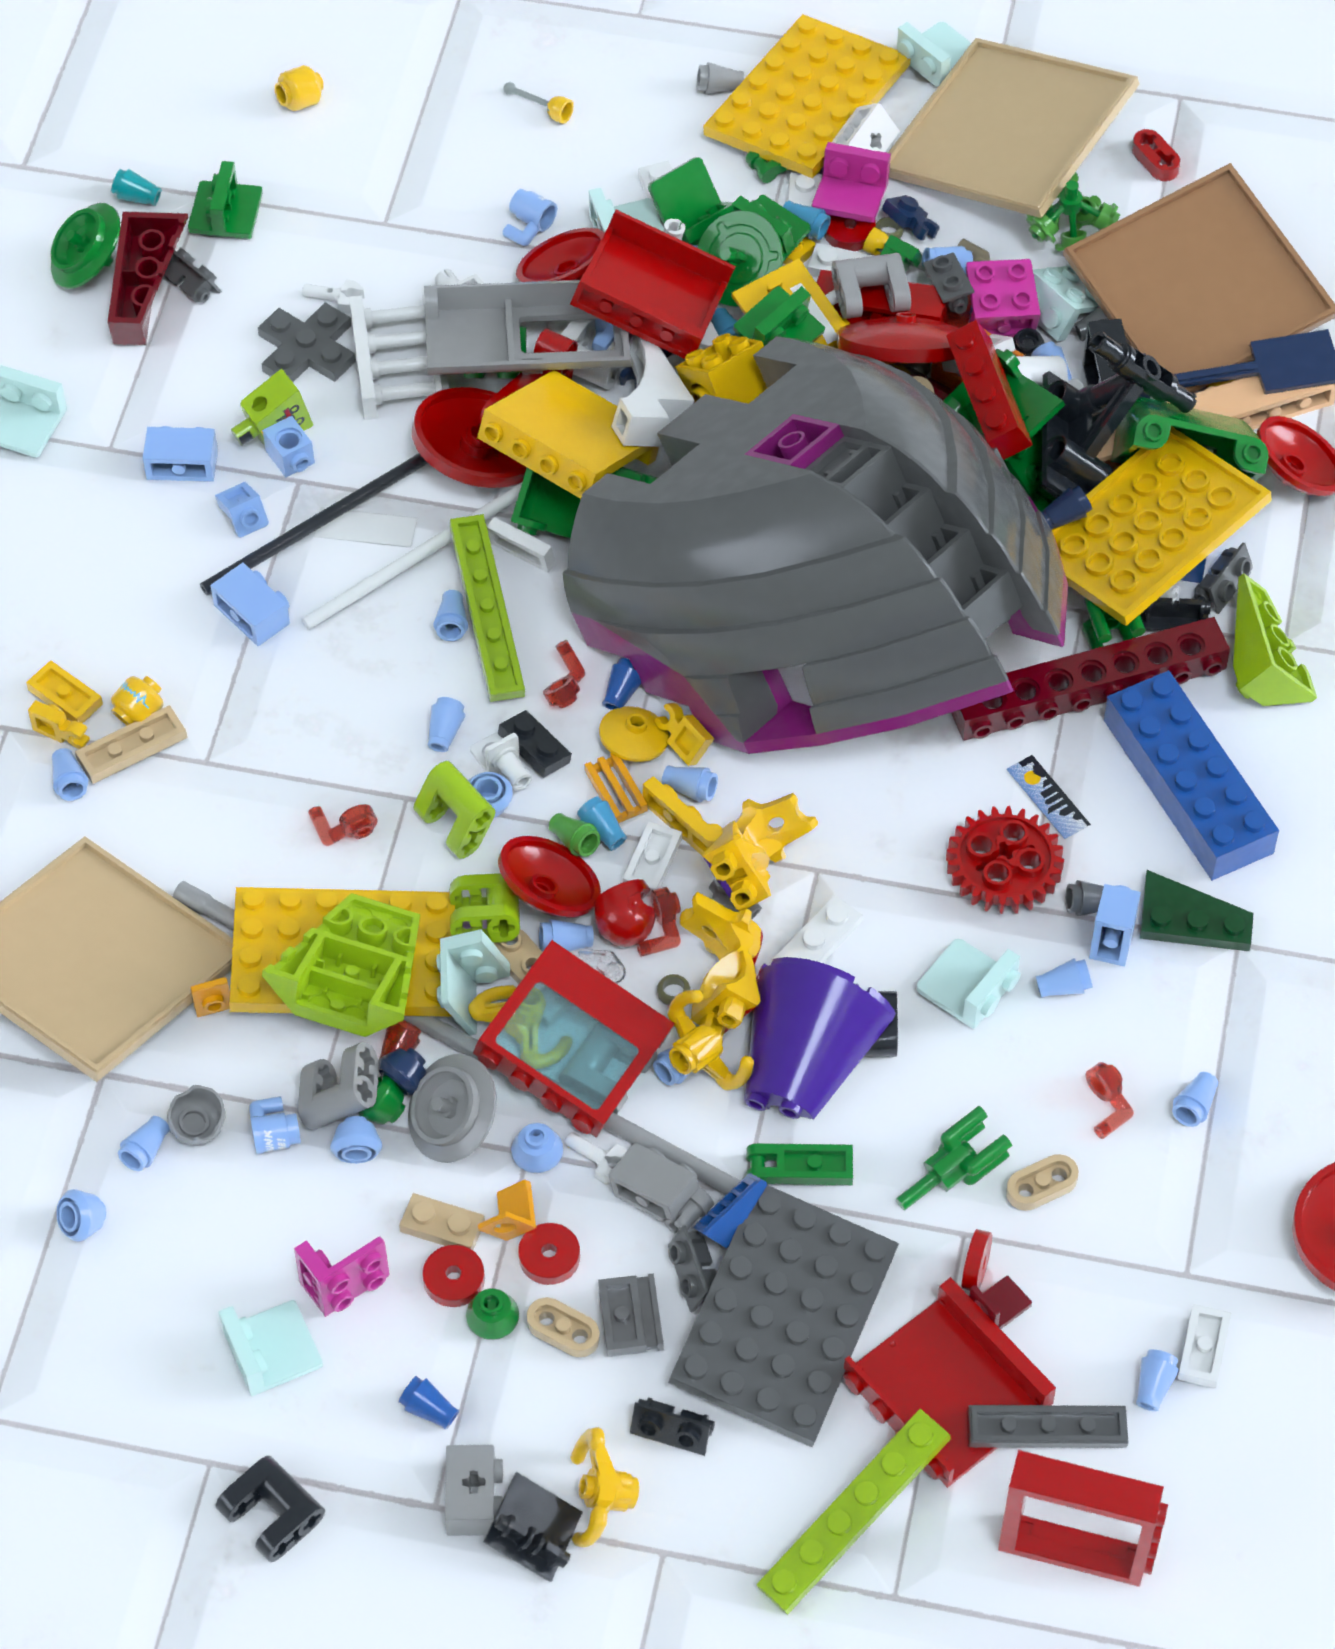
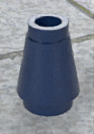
M1080 486L1073 489L1069 487L1041 513L1052 530L1087 517L1086 513L1092 510V506Z

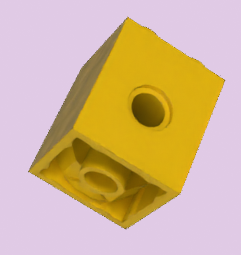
M729 333L720 335L712 340L713 345L704 350L699 349L687 354L685 361L675 366L681 381L693 397L694 403L707 394L749 404L767 389L753 356L764 347L763 342L749 339L745 336L738 337Z

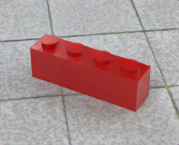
M821 269L816 283L825 295L834 290L832 271ZM908 282L911 293V308L909 311L901 312L915 313L916 317L946 323L950 308L948 302H942L935 286ZM883 285L863 287L860 289L863 303L862 316L848 318L847 320L852 324L872 318L896 316V313L899 312H891ZM839 304L833 305L840 317L843 318Z
M977 320L947 334L946 338L989 446L991 448L996 447L1003 460L1032 446V441L989 335Z

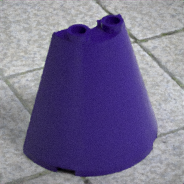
M795 957L775 958L769 966L764 963L759 970L756 980L761 1002L753 1010L749 1056L753 1058L754 1066L752 1075L746 1083L745 1103L758 1111H765L770 1109L771 1106H778L779 1111L786 1117L792 1119L804 1117L814 1120L892 1022L896 1014L893 1007L874 988L869 987L867 991L863 990L858 984L853 983L855 976L833 966Z

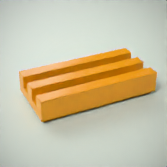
M610 753V758L605 759L603 756L598 758L595 764H592L591 761L584 764L585 772L602 801H608L618 823L648 811L647 802L621 758ZM611 767H614V769L616 770L625 788L627 789L632 800L634 801L636 805L635 807L632 806L624 790L622 789L620 783L618 782L613 771L611 770ZM602 771L625 811L620 813L598 775L599 772Z

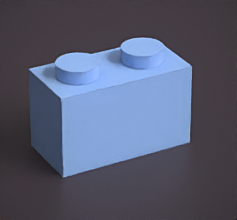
M147 427L143 453L147 480L214 482L218 455L215 429L203 427Z
M243 562L211 584L214 606L257 646H260L290 624L288 613L290 605L286 597L280 591L274 592L267 585L265 578L257 570L252 571Z
M1104 884L1095 920L1089 959L1125 967L1141 892L1131 890L1123 885L1112 886Z

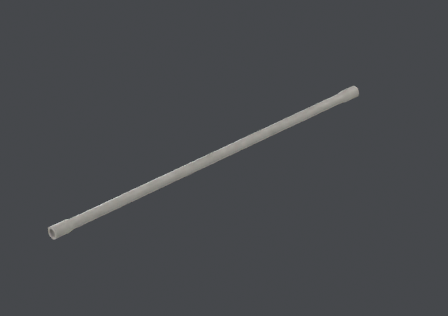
M181 881L177 885L173 898L193 911L205 914L223 925L234 929V909L215 900L210 894L186 881ZM404 1016V1022L478 1060L477 1056L473 1054L478 1042L477 1039L434 1016ZM550 1079L593 1109L601 1107L599 1104ZM614 1112L603 1127V1129L631 1144L637 1142L648 1149L650 1147L656 1148L668 1160L678 1165L680 1163L688 1165L695 1171L698 1180L725 1194H728L741 1181Z

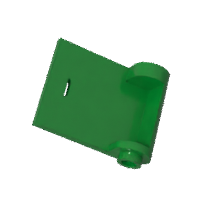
M996 349L1031 438L1065 406V403L1024 376L1018 368L1020 361L1010 350L1006 349L1003 352L1000 349ZM961 382L943 402L966 418L984 436L965 384Z

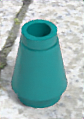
M119 169L111 186V193L116 194L118 199L153 206L157 205L162 192V188L157 187L131 169L126 171Z

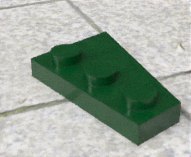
M1146 871L1140 939L1250 952L1254 913L1152 871Z

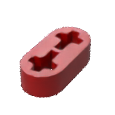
M1142 129L1135 133L1132 143V153L1135 158L1155 179L1167 182L1174 180L1178 176L1180 169V157L1176 151L1154 130Z

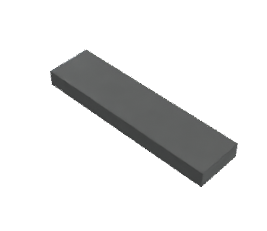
M969 1405L967 1409L969 1447L1127 1448L1129 1444L1126 1406Z

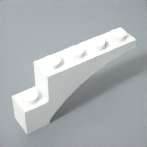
M632 334L629 343L631 366L635 374L637 388L627 398H620L611 427L623 446L661 447L662 443L657 433L694 404V399L660 347Z

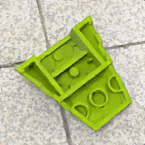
M351 893L323 917V923L317 929L312 927L304 934L301 943L295 948L290 946L281 954V960L275 965L269 964L262 971V977L294 1015L359 1036H369L404 1020L420 914Z

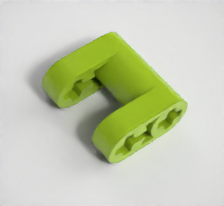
M443 761L430 771L413 806L414 811L426 823L436 822L449 808L456 814L457 818L446 839V846L459 859L470 856L479 848L496 813L492 805L450 761Z
M501 873L462 875L453 879L449 888V900L451 905H455L456 910L450 917L451 936L482 929L493 943L507 942L517 937L520 932L519 898L506 885ZM481 888H486V897H482ZM462 890H469L470 897H462ZM482 920H487V928L483 929ZM463 922H470L471 928H463Z

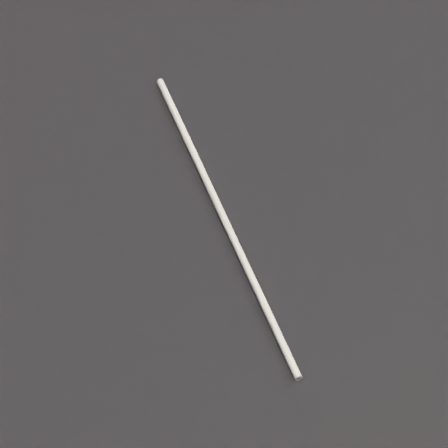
M835 289L825 295L832 305L838 303ZM522 482L468 516L484 514L486 521L517 502ZM450 527L304 616L302 622L305 627L310 630L452 542Z

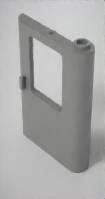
M580 280L424 286L428 375L522 371V374H541L543 370L631 367L629 335L627 331L613 325L615 348L612 350L524 353L521 351L519 325L522 322L600 319L570 305Z

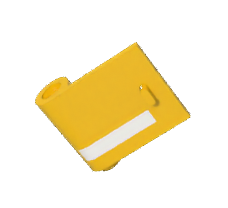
M799 258L732 292V298L745 315L775 287H782L791 296L802 286L811 294L808 306L809 313L825 326V332L815 343L839 349L837 347L838 330L850 324L847 319L840 317Z

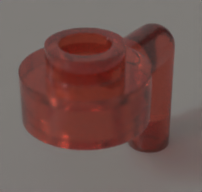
M568 640L561 641L555 647L570 672L565 677L550 684L543 691V695L549 705H558L559 708H565L577 700L576 694L580 691L578 683L585 676V669Z
M368 804L357 805L346 810L339 818L340 824L333 828L330 827L321 806H315L308 811L318 836L325 846H331L346 836L356 839L365 838L373 832L378 823L373 808Z
M668 887L651 890L652 907L655 910L657 922L659 925H662L664 936L645 940L637 944L640 957L676 948L681 943L676 925V914L681 912L680 902L676 892L670 893Z
M1098 1062L1086 1071L1085 1077L1093 1093L1101 1100L1110 1102L1115 1109L1114 1113L1094 1127L1095 1134L1100 1139H1104L1130 1120L1134 1115V1111L1121 1093L1123 1078L1119 1070L1111 1064L1107 1065L1104 1062Z

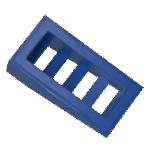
M749 1173L708 1211L693 1228L727 1249L738 1225L747 1219L767 1187V1182Z

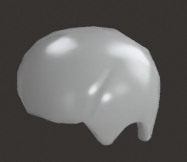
M192 1085L187 1091L176 1095L167 1113L170 1132L181 1143L196 1146L206 1144L215 1139L220 1134L226 1118L223 1099L212 1088L201 1085Z

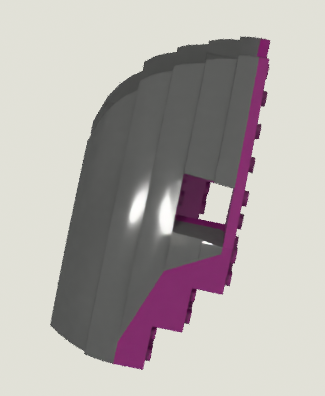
M776 336L753 355L767 389L752 402L747 404L705 394L657 433L672 467L654 482L648 484L607 473L583 493L572 529L567 570L562 573L567 602L587 646L630 659L634 670L640 676L645 692L689 706L692 715L713 736L714 743L747 754L821 746L900 729L1011 693L1013 688L997 655L992 654L986 642L987 637L1006 622H1008L1012 634L1063 647L1065 644L1068 582L1055 537L1045 517L1037 509L1023 486L1008 471L996 447L991 448L985 436L980 434L975 426L911 375L874 358L789 337ZM805 664L802 667V671L813 706L792 700L778 670L779 668Z

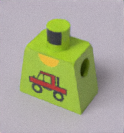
M280 369L241 400L240 406L246 419L231 428V431L241 446L256 436L265 446L263 429L290 416H293L303 431L311 428L314 424L299 389L287 374Z

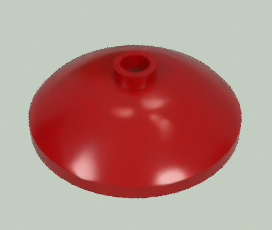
M579 228L563 232L545 240L529 251L518 264L516 269L518 281L581 280L604 232L597 228Z
M1272 416L1265 419L1258 427L1256 434L1267 447V466L1274 476L1288 487L1308 495L1330 496L1335 494V449L1315 430L1295 419L1284 416Z
M519 836L509 840L499 854L498 866L506 885L520 900L530 907L556 917L582 916L594 909L595 899L601 894L599 880L591 867L580 856L573 855L567 847L542 837Z

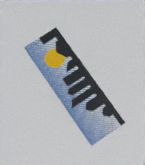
M1033 755L1006 769L1064 839L1091 825Z

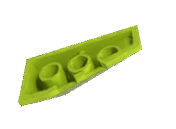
M1243 573L1238 577L1233 659L1238 691L1245 698H1252L1262 706L1313 702L1317 699L1310 673L1304 664L1297 665L1292 655V652L1297 648L1293 641L1287 638L1282 629L1278 627L1282 623V619L1267 590Z

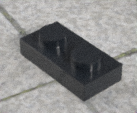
M527 710L499 724L498 735L504 738L512 733H516L519 740V755L543 778L570 763L572 753Z

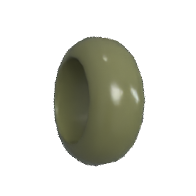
M883 217L876 222V228L879 230L884 227H892L897 230L892 233L885 232L888 237L893 235L900 239L903 236L904 228L899 226L890 217Z
M678 974L665 976L657 985L659 999L669 1006L675 996H670L664 992L667 986L675 984L681 986L684 989L683 991L691 990L689 982Z

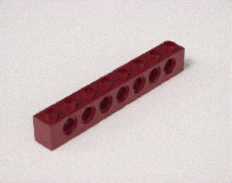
M1215 617L1007 672V677L1013 688L1011 693L951 712L963 741L972 738L981 739L991 733L1005 729H1018L1024 724L1038 720L1047 721L1064 713L1084 711L1090 706L1105 703L1107 696L1168 670L1178 684H1183L1189 679L1204 675H1216L1222 670H1226L1230 648Z

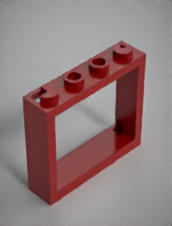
M1018 1450L1008 1488L998 1551L1140 1587L1143 1573L1152 1574L1169 1504L1161 1502L1164 1486ZM1026 1496L1141 1525L1138 1544L1025 1516L1023 1513Z

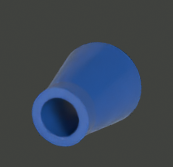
M620 658L617 664L612 665L605 698L602 702L605 708L611 710L624 707L641 685L640 676L634 670L629 659Z
M417 1376L410 1381L398 1401L405 1406L404 1411L435 1423L445 1430L450 1427L459 1413V1410L427 1378L422 1380Z

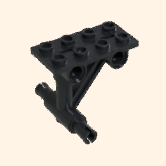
M1103 331L1096 332L1090 338L1088 343L1090 347L1088 348L1091 352L1105 359L1109 368L1116 374L1096 385L1090 384L1080 390L1050 371L1043 374V388L1065 403V406L1042 427L1041 476L1043 485L1059 495L1069 487L1073 489L1080 486L1085 495H1087L1113 473L1112 467L1096 456L1142 392H1145L1159 402H1169L1182 413H1188L1195 407L1197 403L1195 399L1197 398L1196 394L1181 386L1177 377L1159 365L1152 356L1143 354L1128 343H1117Z

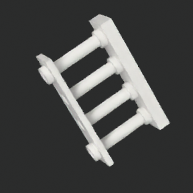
M421 288L423 305L371 311V308H364L362 295L349 296L364 420L378 419L376 405L383 404V401L430 396L438 391L449 389L447 377H441L440 374L433 375V382L381 387L380 384L374 385L373 379H379V375L427 370V356L377 362V359H370V354L376 353V349L426 344V330L374 336V333L367 334V328H373V324L425 318L424 288Z

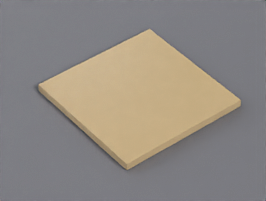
M975 38L888 152L891 153L889 178L1042 218L1140 85L1138 76Z
M84 836L0 901V1013L91 1079L98 1082L193 1003L191 986L223 978L231 971L233 938Z

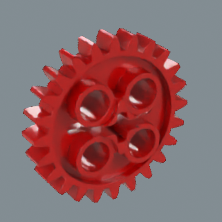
M992 806L990 816H987L982 810H978L977 821L967 816L965 818V826L957 825L955 836H950L949 849H947L946 861H948L947 874H952V886L961 885V897L971 893V904L975 905L982 900L985 902V911H988L993 904L998 905L1000 914L1004 913L1006 906H1011L1013 912L1017 914L1019 904H1024L1026 908L1032 910L1034 899L1044 903L1046 892L1054 894L1056 883L1061 881L1065 859L1062 858L1063 846L1057 845L1059 835L1057 833L1049 834V823L1038 826L1039 815L1036 814L1030 819L1025 818V809L1023 808L1017 815H1012L1010 806L1006 807L1004 814H999L998 809ZM1008 838H1016V839H1018V840H1017V841H1012V840H1009ZM980 850V851H984V852H986V853L981 854V853H977V852H975V851ZM1023 866H1032L1034 869H1028ZM997 878V879H1001V880H1003V881L997 882V881H993V880H991V879Z

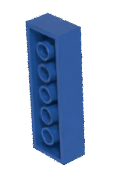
M1169 670L1107 696L1104 722L1211 881L1274 854L1279 834L1278 827Z

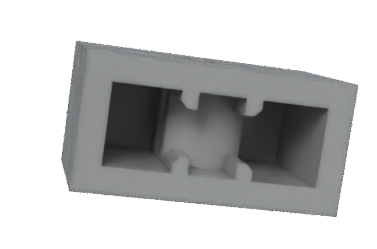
M494 1444L446 1445L445 1523L447 1536L487 1535L503 1500V1496H496V1483H503V1459H495ZM472 1487H478V1493H471Z

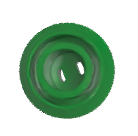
M379 1076L375 1104L373 1107L358 1112V1114L365 1117L367 1121L381 1125L388 1121L394 1123L405 1109V1105L402 1103L404 1094L397 1083L391 1078Z
M489 1288L478 1293L469 1303L466 1319L469 1328L474 1334L484 1339L496 1340L509 1335L515 1329L519 1321V1309L517 1303L510 1295L499 1289Z

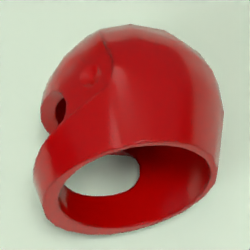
M634 879L615 885L595 899V922L598 931L615 946H635L643 942L651 934L656 915L654 908L642 901L650 892V887L643 879Z

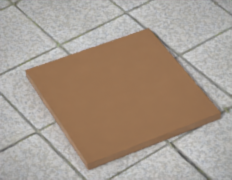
M1231 163L1070 245L1063 251V256L1109 320L1121 318L1126 342L1140 352L1155 358L1159 365L1173 374L1254 361L1249 346L1251 341L1307 333L1335 318L1334 301ZM1209 384L1185 388L1190 392L1195 393L1198 390L1208 386Z

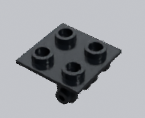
M516 1472L483 1542L545 1580L552 1582L558 1566L564 1568L570 1559L571 1554L566 1552V1549L583 1512Z

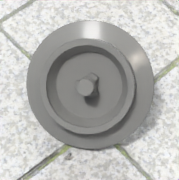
M451 1054L440 1058L426 1069V1075L419 1082L417 1090L411 1095L408 1110V1123L412 1139L417 1148L426 1157L443 1163L456 1162L472 1154L487 1137L496 1113L497 1096L493 1078L484 1064L468 1055Z

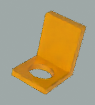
M226 977L190 987L197 1018L230 1009V990Z
M524 1179L498 1191L499 1215L478 1224L479 1231L505 1241L535 1229L536 1221L531 1182Z

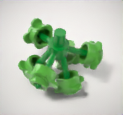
M1076 172L1057 196L1059 201L1054 206L1051 205L1042 218L1027 215L1028 217L1026 218V221L1031 225L1028 230L1034 239L1041 243L1043 241L1054 243L1056 241L1054 235L1059 230L1058 222L1060 215L1063 213L1069 216L1070 230L1061 233V243L1055 245V250L1064 251L1065 248L1087 237L1086 231L1077 229L1092 225L1098 228L1099 231L1117 222L1120 214L1117 213L1118 206L1115 203L1111 205L1105 202L1102 203L1101 199L1095 195L1090 198L1082 196V193L1078 190L1079 177Z

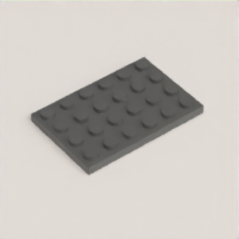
M767 1185L747 1219L738 1225L668 1383L813 1447L845 1373L844 1360L853 1354L899 1243Z

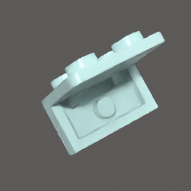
M908 22L898 27V52L906 58H910V66L937 88L971 44L970 41L946 22H938L923 33Z
M1070 265L1033 270L1041 313L1038 325L1056 341H1064L1080 313L1093 312L1100 306Z
M955 939L918 981L917 992L972 1029H975L985 1016L989 1017L993 1013L1004 993L1011 991L1017 984L1021 975L1018 972L1020 956L1007 949L996 962L964 940Z

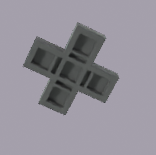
M326 302L305 322L281 308L276 309L258 327L259 336L278 347L261 363L263 373L271 377L282 369L291 381L294 382L305 370L311 367L336 382L356 362L355 353L336 342L352 326L351 317Z

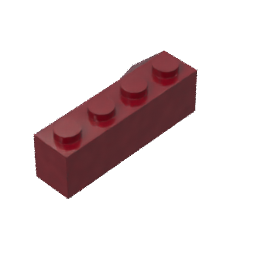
M122 212L107 322L113 344H147L153 299L189 218L188 213Z

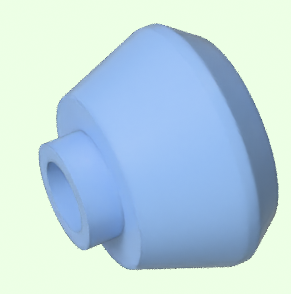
M482 772L468 780L495 809L494 818L501 815L511 802L513 795L512 786L503 775L495 772Z
M350 1116L337 1126L330 1150L340 1161L364 1163L373 1160L382 1150V1142L374 1125L367 1121L365 1117Z
M532 1123L525 1126L514 1138L511 1147L512 1157L515 1163L525 1171L532 1173L546 1172L554 1168L561 1160L563 1144L559 1135L550 1127L542 1123Z
M76 1189L68 1190L57 1205L58 1225L63 1234L76 1242L84 1241L103 1226L106 1218V1207L95 1194Z

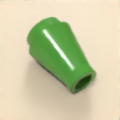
M562 813L555 814L549 822V830L575 856H590L600 844V834L591 823L568 817Z

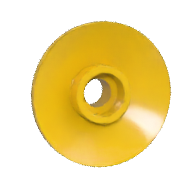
M625 706L611 710L602 718L599 726V737L604 747L613 755L627 761L645 762L659 757L666 750L669 731L661 730L657 727L654 720L658 716L653 712L640 707Z

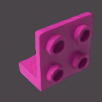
M828 142L825 148L823 177L811 207L824 209L825 214L829 216L835 215L860 222H874L888 187L891 153Z
M1030 259L967 262L965 267L966 275L975 292L970 294L973 310L970 322L977 320L982 328L989 333L1014 337L1018 331L1024 328L1037 329L1041 313Z
M380 1236L331 1266L325 1253L321 1249L315 1251L307 1240L294 1248L299 1282L325 1317L334 1311H343L351 1305L354 1298L365 1291L376 1290L389 1276L386 1245Z

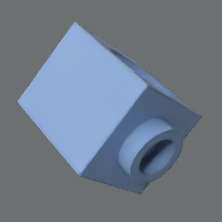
M293 416L263 429L265 450L285 478L296 472H302L315 463L312 442Z

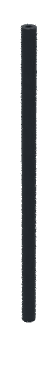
M418 453L201 582L200 587L206 595L212 593L211 584L242 562L248 568H254L428 463Z

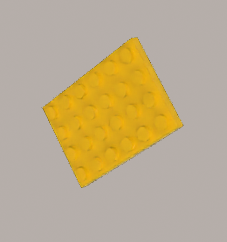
M802 14L703 125V133L707 137L747 153L752 151L760 154L759 157L767 161L773 160L780 163L782 167L813 179L824 166L827 143L833 141L857 107L875 104L882 99L910 66V58H906L896 49Z
M1171 426L1169 438L1161 448L1156 450L1141 448L1086 495L1092 506V510L1086 513L1087 517L1056 529L1054 528L1052 532L1057 543L1068 586L1127 626L1271 502V491Z
M236 887L230 1012L292 1013L262 977V971L269 964L275 965L281 960V954L290 946L295 948L301 943L304 934L312 927L317 929L323 923V917L353 893L420 914L404 1016L452 1017L438 1002L437 987L441 986V976L436 961L437 955L440 954V939L451 936L450 917L455 911V905L450 903L449 892Z

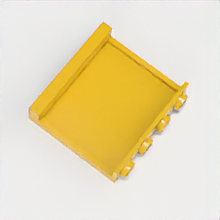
M555 370L484 409L477 437L580 499L587 489L607 473L612 474L634 459H638L646 465L655 462L659 447L623 446L611 427L617 406Z

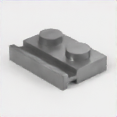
M654 1273L648 1274L647 1277L637 1278V1275L598 1280L607 1357L643 1353L647 1349L658 1348V1351L664 1350Z

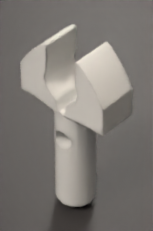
M345 279L343 286L339 288L307 283L302 287L303 296L335 301L338 304V310L347 314L351 313L349 296L362 295L363 299H365L364 288L355 280Z
M574 1132L569 1133L565 1138L566 1146L596 1163L595 1178L604 1184H611L608 1174L612 1168L608 1166V1163H618L626 1154V1148L616 1143L612 1149L602 1150Z

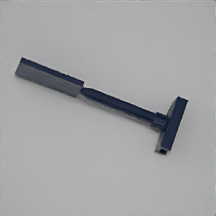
M1329 329L1250 342L1249 346L1254 361L1174 374L1179 384L1184 388L1258 376L1264 395L1335 384V348ZM1142 392L1139 397L1150 399L1151 396Z

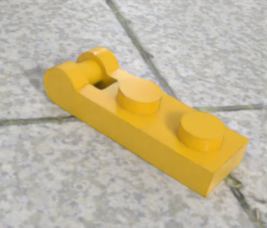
M654 776L643 783V797L648 804V809L670 828L682 831V839L699 854L702 855L722 835L721 826L713 823L707 824L695 807L687 806L678 798L674 789L668 784H662Z

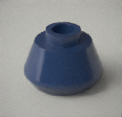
M410 1047L406 1051L398 1048L378 1060V1072L381 1076L391 1078L406 1096L414 1094L419 1082L426 1075V1070L423 1067L426 1063L425 1059Z

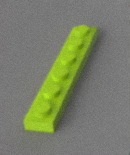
M484 514L450 519L449 527L490 702L525 697V686Z
M919 1409L756 1584L758 1589L788 1615L950 1441V1434L923 1410Z

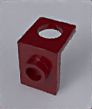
M1005 1276L984 1293L976 1285L970 1288L969 1297L1000 1329L1032 1306L1030 1298L1009 1276Z

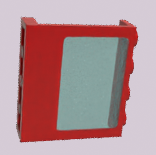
M551 940L481 1035L473 1054L477 1056L478 1060L486 1068L498 1070L508 1077L514 1087L521 1091H528L539 1098L541 1104L546 1109L554 1113L559 1112L571 1120L572 1125L578 1131L584 1134L590 1133L597 1138L609 1117L654 1053L667 1039L675 1023Z

